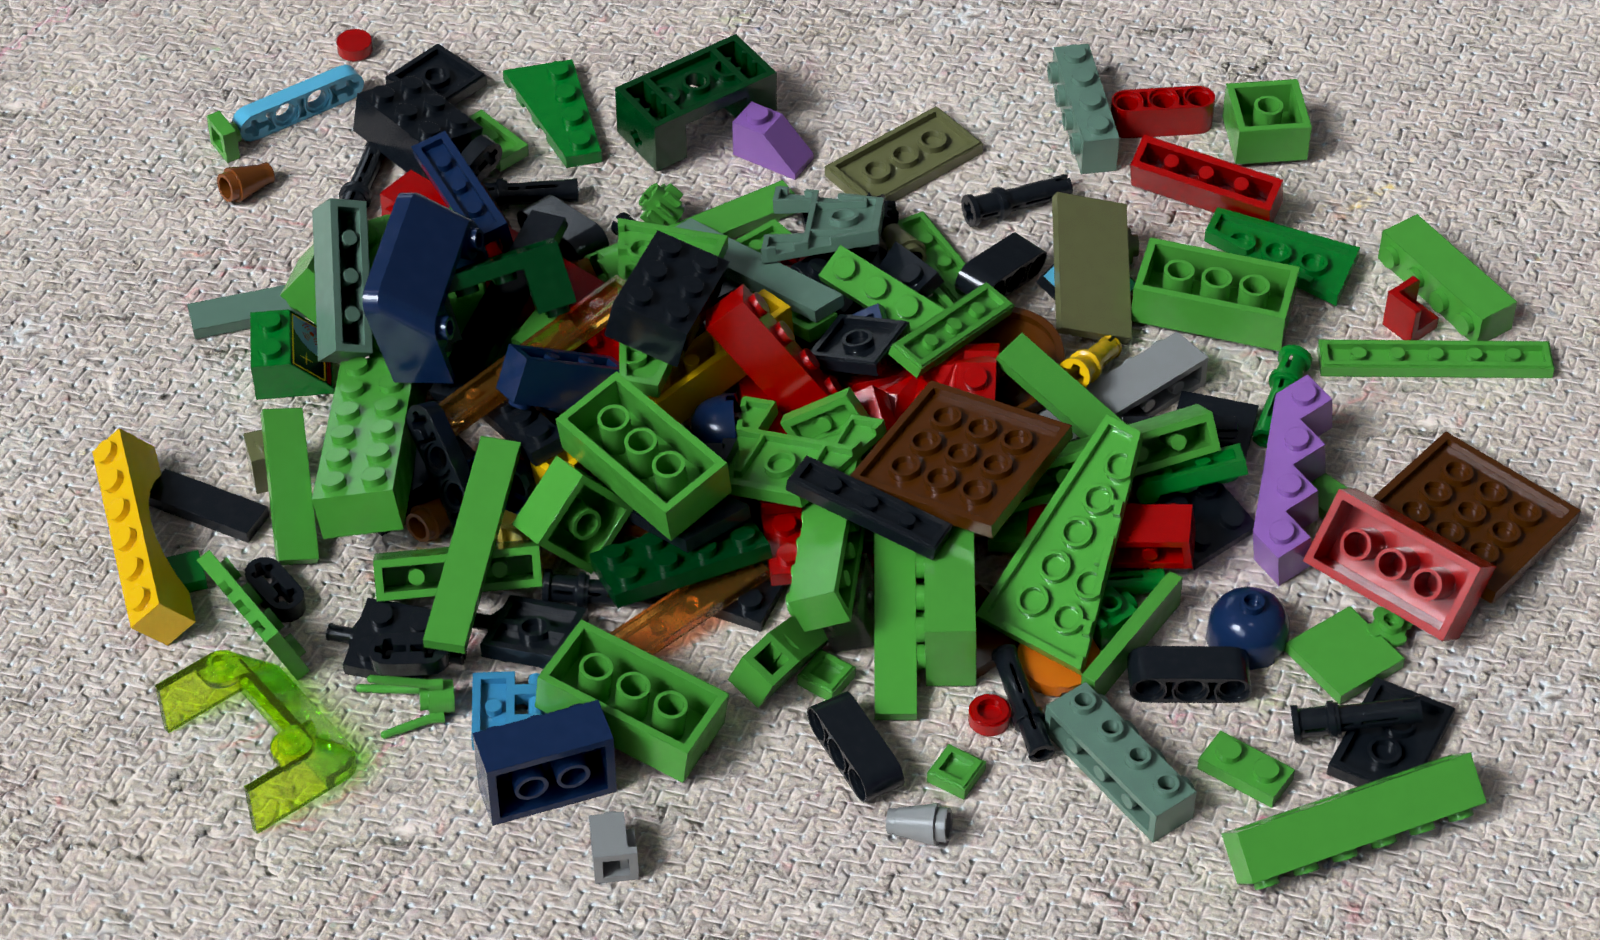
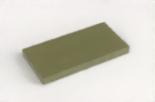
M935 106L826 165L825 176L847 194L867 196L868 192H870L874 197L884 194L887 201H897L982 154L983 143Z
M1056 192L1052 197L1056 330L1059 334L1100 340L1106 335H1112L1110 341L1116 337L1121 344L1127 345L1132 340L1127 204Z

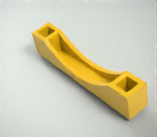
M119 428L106 440H103L92 453L130 628L168 646L196 622L189 591L165 557L151 522L149 510L150 490L155 480L161 476L155 447Z

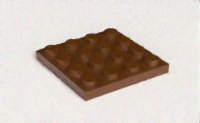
M931 380L850 476L954 526L993 538L1073 438L1072 425Z
M1444 432L1373 497L1495 565L1496 569L1481 596L1482 599L1491 604L1499 599L1578 522L1581 510L1448 432Z

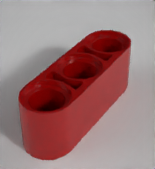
M1204 86L1122 90L1112 96L1111 113L1120 138H1142L1144 134L1151 137L1202 134L1209 131L1212 127L1215 94L1211 89Z

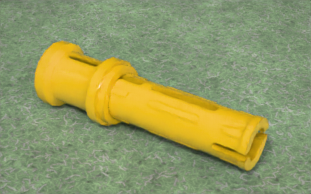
M1106 335L1089 349H1081L1073 353L1070 358L1061 362L1060 366L1087 388L1090 383L1099 378L1102 368L1120 355L1122 351L1121 342L1116 337L1110 341L1112 335Z

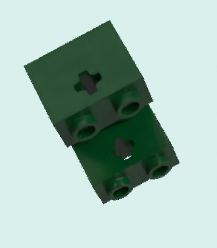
M737 34L732 35L615 87L617 132L657 172L687 158V124L722 108H725L736 119L751 101L777 111V72Z
M553 237L457 268L448 294L455 292L457 298L464 297L480 291L478 286L480 283L493 280L495 285H500L518 278L516 271L522 270L534 308L538 314L545 313L548 318L556 317L571 311L569 304L577 302L558 243ZM448 295L444 306L448 316L453 318L454 336L452 340H448L445 349L446 353L457 349L455 342L463 340Z

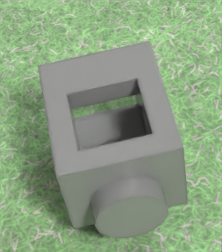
M609 811L603 814L589 815L595 884L638 880L639 867L634 828L626 829L624 812Z

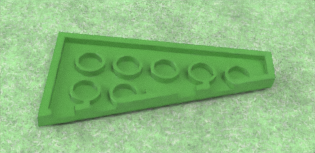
M618 218V292L624 286L657 230L720 258H724L728 250V236ZM619 342V373L646 396L659 398L673 366Z
M1107 414L1105 415L976 613V617L981 623L1081 676L1085 671L1143 442V435L1140 430Z

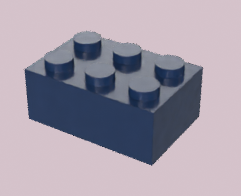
M599 700L574 704L565 709L542 715H533L524 720L501 726H492L483 731L472 733L478 787L492 826L617 792L614 738Z

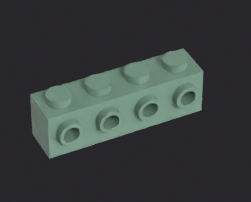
M1089 44L1054 47L1053 62H1048L1047 64L1048 81L1050 84H1053L1055 103L1061 109L1063 129L1068 132L1070 151L1076 157L1080 173L1090 174L1117 171L1120 138Z
M329 198L312 210L318 362L340 363L354 357L365 358L373 353V334L363 310V291L370 269L367 202Z
M1085 682L1046 705L1044 725L1049 738L1153 843L1193 819L1197 792L1191 781L1183 775L1180 776L1167 763L1162 752L1157 748H1152L1139 735L1136 727L1130 721L1124 720L1112 708L1109 700L1103 694L1097 693Z

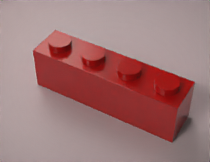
M1145 134L1130 164L1132 186L1213 213L1219 207L1273 223L1283 201V179Z
M744 284L706 311L705 329L770 400L776 401L777 408L783 414L843 390L835 377H827L819 368L820 364L816 356L808 348L803 350L795 342V336L790 327L782 320L777 322L769 313L770 309L764 298L757 292L752 294Z
M1047 504L1029 508L1026 536ZM1127 504L1111 568L1193 569L1196 537L1193 504Z

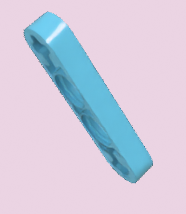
M341 65L243 106L234 114L232 121L237 125L242 139L250 142L256 141L356 98L357 93H360L364 87V80L351 65ZM321 90L316 100L307 102L313 92ZM288 103L289 107L286 112L276 116L279 107Z

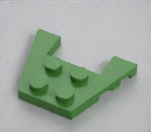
M743 396L740 404L742 411L741 419L737 420L736 426L739 449L728 469L732 488L730 495L803 508L809 501L787 491L786 485L787 480L806 455L843 472L886 434L887 430L884 419L851 414L836 440L829 442L768 431L779 413L776 401Z

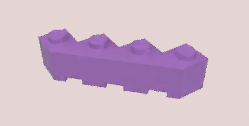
M1308 374L1275 395L1253 528L1254 560L1278 586L1310 567L1309 564L1303 562V559L1311 545V537L1303 528L1319 519L1318 490L1311 482L1326 473L1325 443L1319 436L1332 428V398Z

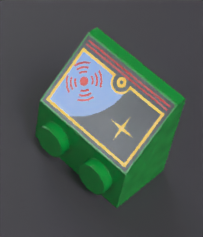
M289 309L250 312L251 372L256 400L334 394L333 363L318 362L316 324Z

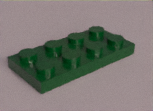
M749 518L747 521L689 553L648 532L639 538L621 544L608 545L602 550L590 553L589 557L592 569L617 608H621L772 558L770 543L752 518Z

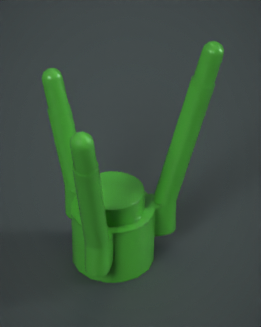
M369 675L367 681L374 684H358L356 686L357 692L419 694L420 711H429L428 715L382 731L381 737L383 739L400 735L428 724L445 723L444 713H455L453 679H420Z

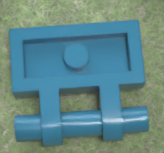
M515 671L473 673L472 733L483 731L492 726H501L524 720L533 715L545 714L544 711L535 707L537 678L540 673L531 674L528 678V684H516ZM516 705H526L528 707V714H516ZM471 734L472 749L474 750L473 734Z

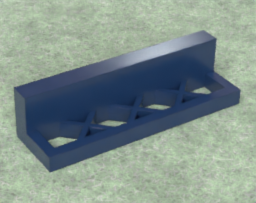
M446 131L411 146L415 159L447 207L475 221L477 227L481 228L483 232L484 245L495 241L502 253L508 252L513 244V239L507 221Z

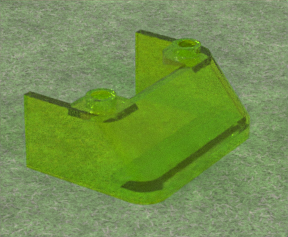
M219 650L208 654L155 685L163 726L168 733L239 692L247 698L276 730L278 734L272 739L270 750L272 758L278 766L244 786L251 825L256 834L343 783L356 771L357 761L353 746L289 676L274 663L232 651Z

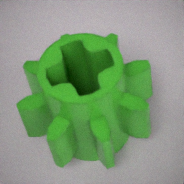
M657 183L651 185L639 200V205L644 211L640 218L647 223L665 226L676 223L685 209L680 201L684 194L671 183L667 186L665 184L659 186Z

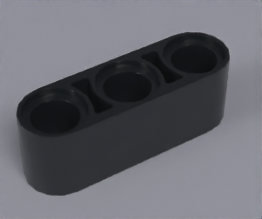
M548 195L517 212V221L520 228H522L531 210L565 217L568 228L558 246L562 258L566 260H580L588 254L609 246L605 232L596 222L553 195Z
M1014 232L968 261L956 278L955 288L967 295L987 282L1006 297L1032 280L1041 271L1047 259V252Z
M1142 646L1133 649L1127 657L1130 695L1139 702L1237 703L1247 699L1252 692L1248 654L1239 647Z
M846 691L808 707L807 716L812 731L860 801L863 803L904 786V775L897 758L851 693Z

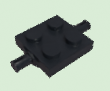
M510 595L504 606L495 613H492V615L476 613L473 629L488 631L480 643L481 657L544 669L579 621L582 619L589 622L588 608Z
M367 598L361 617L353 627H346L329 623V628L326 631V640L349 644V649L343 662L345 674L367 678L369 675H380L371 667L368 652L370 642L375 637L385 633L425 632L431 609L390 601L377 602V599ZM429 649L425 658L433 657L436 649ZM394 650L386 651L383 659H390ZM467 650L465 654L449 652L450 662L464 665ZM429 675L398 676V677H409V678L428 679V678H429Z

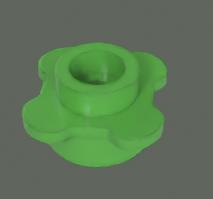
M1384 607L1375 608L1373 611L1374 620L1373 623L1367 625V633L1372 637H1383L1394 648L1404 645L1407 641L1405 633L1408 629L1412 628L1413 624Z

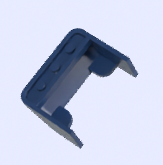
M399 193L396 198L364 287L363 310L394 383H454L456 376L445 352L448 340H452L454 336V321L451 316H448L444 304L456 269L487 259L489 256L484 245L483 232L481 228L477 227L475 221L419 193Z

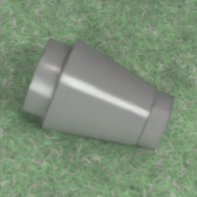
M941 803L889 808L886 817L887 834H893L936 847L940 842L948 843L952 833L951 808L942 807Z

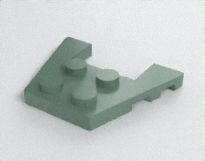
M776 186L773 197L774 214L808 213L804 233L764 234L761 247L762 263L835 252L840 245L846 249L866 248L879 244L885 214L884 198L839 193L838 199L819 197V190L806 189L804 195L790 194L789 187Z

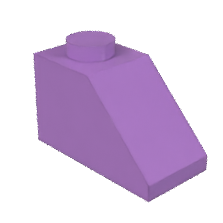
M751 101L732 122L733 155L794 180L814 159V153L782 113Z

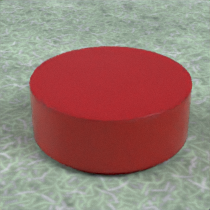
M346 30L337 37L338 54L345 60L361 61L369 57L373 51L371 35L364 30Z
M984 694L976 697L970 703L968 722L976 733L983 736H997L1008 729L1011 720V707L1004 698L995 694Z

